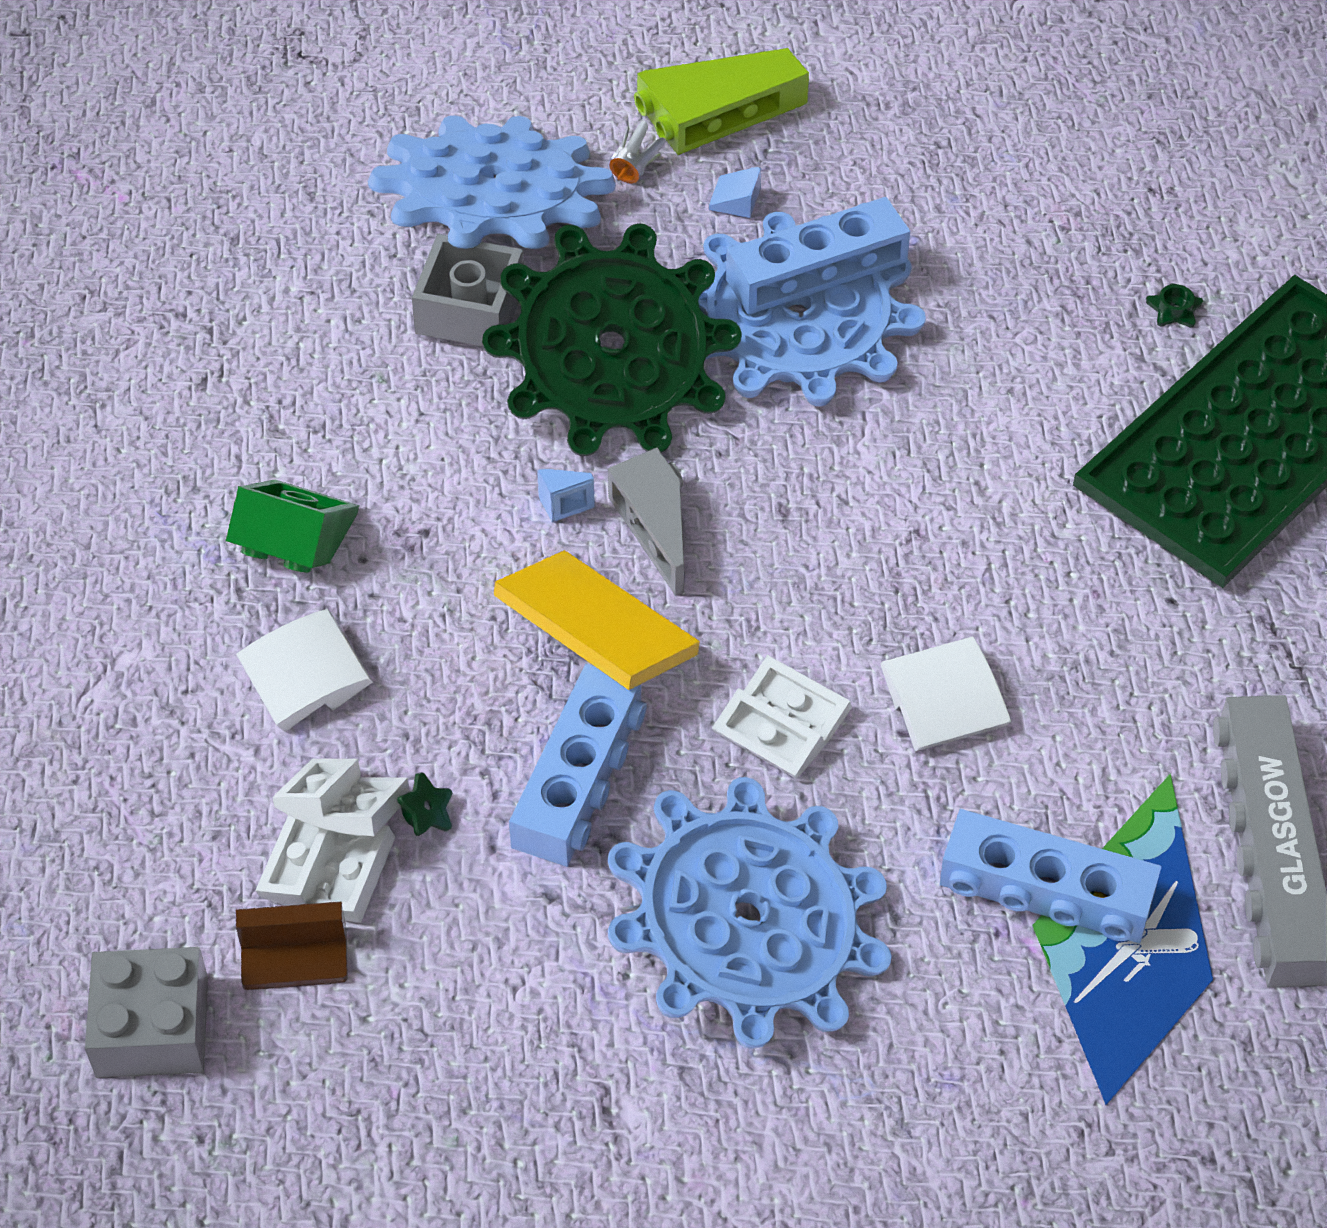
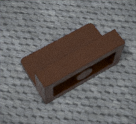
M342 901L236 909V931L241 946V983L244 990L333 984L347 981V927Z

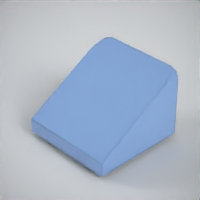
M755 167L721 175L711 198L709 210L750 218L761 189L762 169Z
M540 469L537 471L539 498L552 522L595 507L594 477L591 473L554 469Z

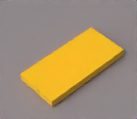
M565 550L495 581V597L628 690L698 655L699 640Z

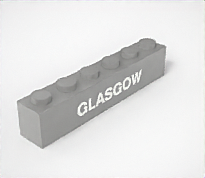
M1286 695L1226 697L1221 717L1214 718L1213 738L1216 747H1223L1225 759L1221 762V781L1224 789L1231 790L1233 802H1230L1229 825L1232 832H1238L1241 844L1237 849V868L1241 877H1247L1249 887L1245 895V912L1247 920L1255 922L1257 936H1255L1253 944L1256 967L1264 968L1267 988L1327 986V892Z

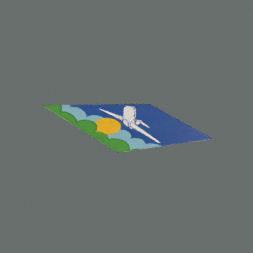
M1171 773L1102 848L1161 866L1141 943L1129 940H1112L1101 932L1078 925L1064 926L1044 915H1041L1032 925L1105 1105L1110 1102L1213 981ZM1089 892L1096 897H1108L1107 895L1101 892Z

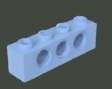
M883 197L727 248L726 281L747 314L751 315L906 263L908 259L910 230L888 198Z
M585 664L509 820L512 849L568 867L575 850L583 851L591 832L592 823L589 820L594 809L602 810L610 791V781L608 779L612 770H620L625 762L629 748V742L626 740L631 730L638 731L643 723L647 703L641 701V684L628 690L595 666ZM600 724L606 725L605 727H594L595 725ZM580 763L588 764L585 767H576L574 765ZM559 803L570 804V806L562 808L554 805Z
M960 809L943 857L940 885L948 887L953 892L962 896L982 897L999 902L1007 909L1013 911H1030L1050 917L1056 923L1064 926L1078 925L1101 932L1112 940H1129L1140 944L1161 866ZM990 863H1001V864H1003V865H1005V866H1007V867H1006V868H995V867H993V866H991V865H989V864H990ZM1050 877L1057 882L1047 883L1039 878ZM1089 892H1101L1107 895L1108 897H1096Z

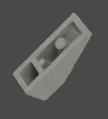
M655 448L608 468V498L676 596L684 592V553L680 495L683 479L674 462L668 463L659 449Z

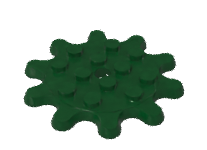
M637 223L628 227L621 244L610 251H602L593 247L589 242L587 234L578 226L565 225L559 228L554 238L559 260L553 269L547 272H538L521 263H513L503 269L500 275V284L509 295L520 303L521 314L513 323L489 327L482 337L483 349L487 354L494 358L516 360L524 367V380L509 393L507 399L508 409L511 414L524 420L530 419L544 410L562 412L570 422V429L567 435L568 446L573 453L579 456H589L598 451L602 437L609 429L624 428L634 433L639 445L646 452L658 448L662 453L671 445L672 433L668 426L667 416L672 408L688 406L704 414H712L719 411L726 400L723 387L706 375L704 361L710 354L727 352L738 347L741 342L742 332L736 322L730 319L710 318L703 314L699 308V297L714 283L715 270L709 262L702 259H693L677 269L663 267L654 256L657 236L655 231L646 224ZM606 332H615L622 336L624 344L622 349H609L605 346L601 347L599 338Z

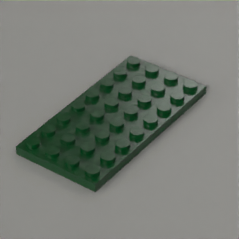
M1294 274L1075 473L1073 486L1224 588L1327 487V294Z

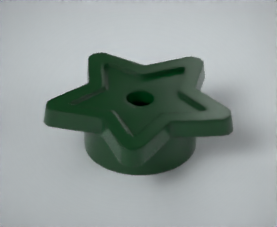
M1171 283L1165 286L1159 295L1147 296L1146 303L1158 312V326L1162 327L1177 322L1192 328L1196 323L1193 312L1201 307L1203 299L1195 297L1193 292L1186 286Z
M416 773L413 790L397 798V802L401 805L404 819L414 828L416 836L422 835L431 826L445 832L452 828V823L446 810L453 794L452 790L449 788H435L425 773ZM425 801L429 804V810L424 805Z

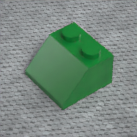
M276 479L238 486L226 542L241 546L240 552L244 555L259 559H268V556L271 555L283 559V566L288 569L309 573L312 568L331 562L355 520L360 505Z

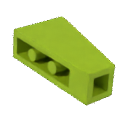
M788 48L656 68L637 73V92L634 93V101L639 113L642 116H647L654 124L659 138H665L676 154L680 155L806 105L808 102L809 72Z

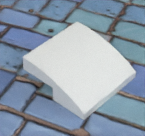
M328 609L309 614L283 625L236 654L275 724L284 732L324 704L334 711L373 683L333 614Z
M974 637L886 660L881 663L895 709L901 708L915 752L1005 727L1011 722L994 675Z
M767 655L744 691L740 688L737 689L712 727V730L797 779L831 739L852 706L848 699Z
M311 759L272 798L275 808L304 823L338 833L375 836L401 807L397 802V798L409 792L410 789L408 778L361 777L358 759Z
M288 815L255 891L260 897L284 906L342 901L345 921L361 923L395 840V835L387 825H384L375 836L338 833L304 823Z

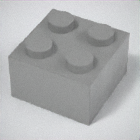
M437 234L412 295L415 334L483 346L482 337L486 329L493 325H506L512 322L519 302L502 288L500 275L503 269L510 264L521 263L524 265L523 249L481 242L473 248H457L448 242L447 235Z
M200 947L92 952L85 1051L96 1078L204 1073L208 975Z

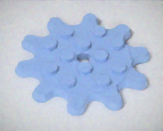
M447 116L440 125L438 137L422 139L407 134L395 135L388 144L387 155L394 160L402 162V164L375 167L368 179L369 188L375 192L394 193L405 197L398 200L392 209L391 221L394 224L403 227H413L426 222H439L450 228L448 242L454 247L463 249L478 246L482 238L489 234H507L512 236L520 246L529 249H539L548 245L550 237L546 226L553 223H568L581 228L595 227L601 222L600 211L596 203L583 197L587 195L609 194L616 187L615 179L609 169L578 164L587 160L590 156V150L584 138L568 136L557 140H545L540 133L534 131L530 119L523 116L511 117L502 127L494 124H481L478 127H474L463 117Z
M784 212L768 214L763 220L764 236L796 226L793 217ZM720 233L713 234L705 239L703 244L704 253L707 259L717 267V271L715 272V280L712 286L699 297V308L703 314L710 318L730 319L736 322L742 332L741 342L738 347L731 351L710 354L706 359L726 356L739 363V367L733 375V384L738 393L743 397L754 398L769 383L780 380L788 383L795 382L801 386L802 392L811 405L821 407L827 405L836 393L835 377L845 372H857L874 382H886L896 372L898 362L896 357L884 348L882 340L889 336L916 335L925 324L926 316L923 309L913 304L898 302L889 293L892 288L903 284L910 275L912 265L908 259L906 263L748 315L726 281L727 248L736 246L740 242L735 241L726 234ZM803 305L808 310L804 311L803 316L799 317L798 312H794L788 307Z
M739 777L733 780L727 790L726 807L717 813H705L698 810L683 793L668 790L662 792L657 796L654 803V813L658 823L665 832L664 842L652 848L641 847L630 842H622L613 846L608 854V864L614 877L633 886L642 897L641 906L637 910L616 916L610 922L608 938L612 947L620 953L647 952L657 956L666 966L667 977L660 984L656 992V1002L660 1012L668 1018L676 1019L689 1014L700 1002L709 1001L719 1004L732 1016L736 1040L740 1045L748 1049H756L768 1044L774 1032V1016L780 1009H792L800 1012L808 1018L816 1029L822 1032H832L841 1029L848 1020L849 1010L836 989L838 974L848 971L869 977L876 976L885 972L891 963L892 955L886 944L864 933L856 921V912L859 907L879 901L886 893L887 884L882 873L872 867L845 868L838 865L829 854L828 845L838 830V820L831 810L823 806H813L805 810L801 817L795 821H781L773 817L767 810L764 789L754 779ZM741 902L752 904L758 909L761 920L759 922L757 920L751 921L744 919L742 916L737 918L735 905Z

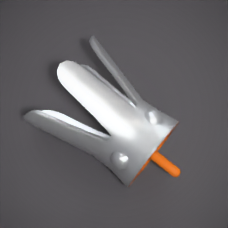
M645 121L638 125L625 147L630 129L629 126L626 127L621 147L611 157L610 170L617 177V180L626 183H636L640 176L644 174V168L661 155L656 153L664 146L665 138L657 139L644 152L639 154L640 145L648 129V124Z

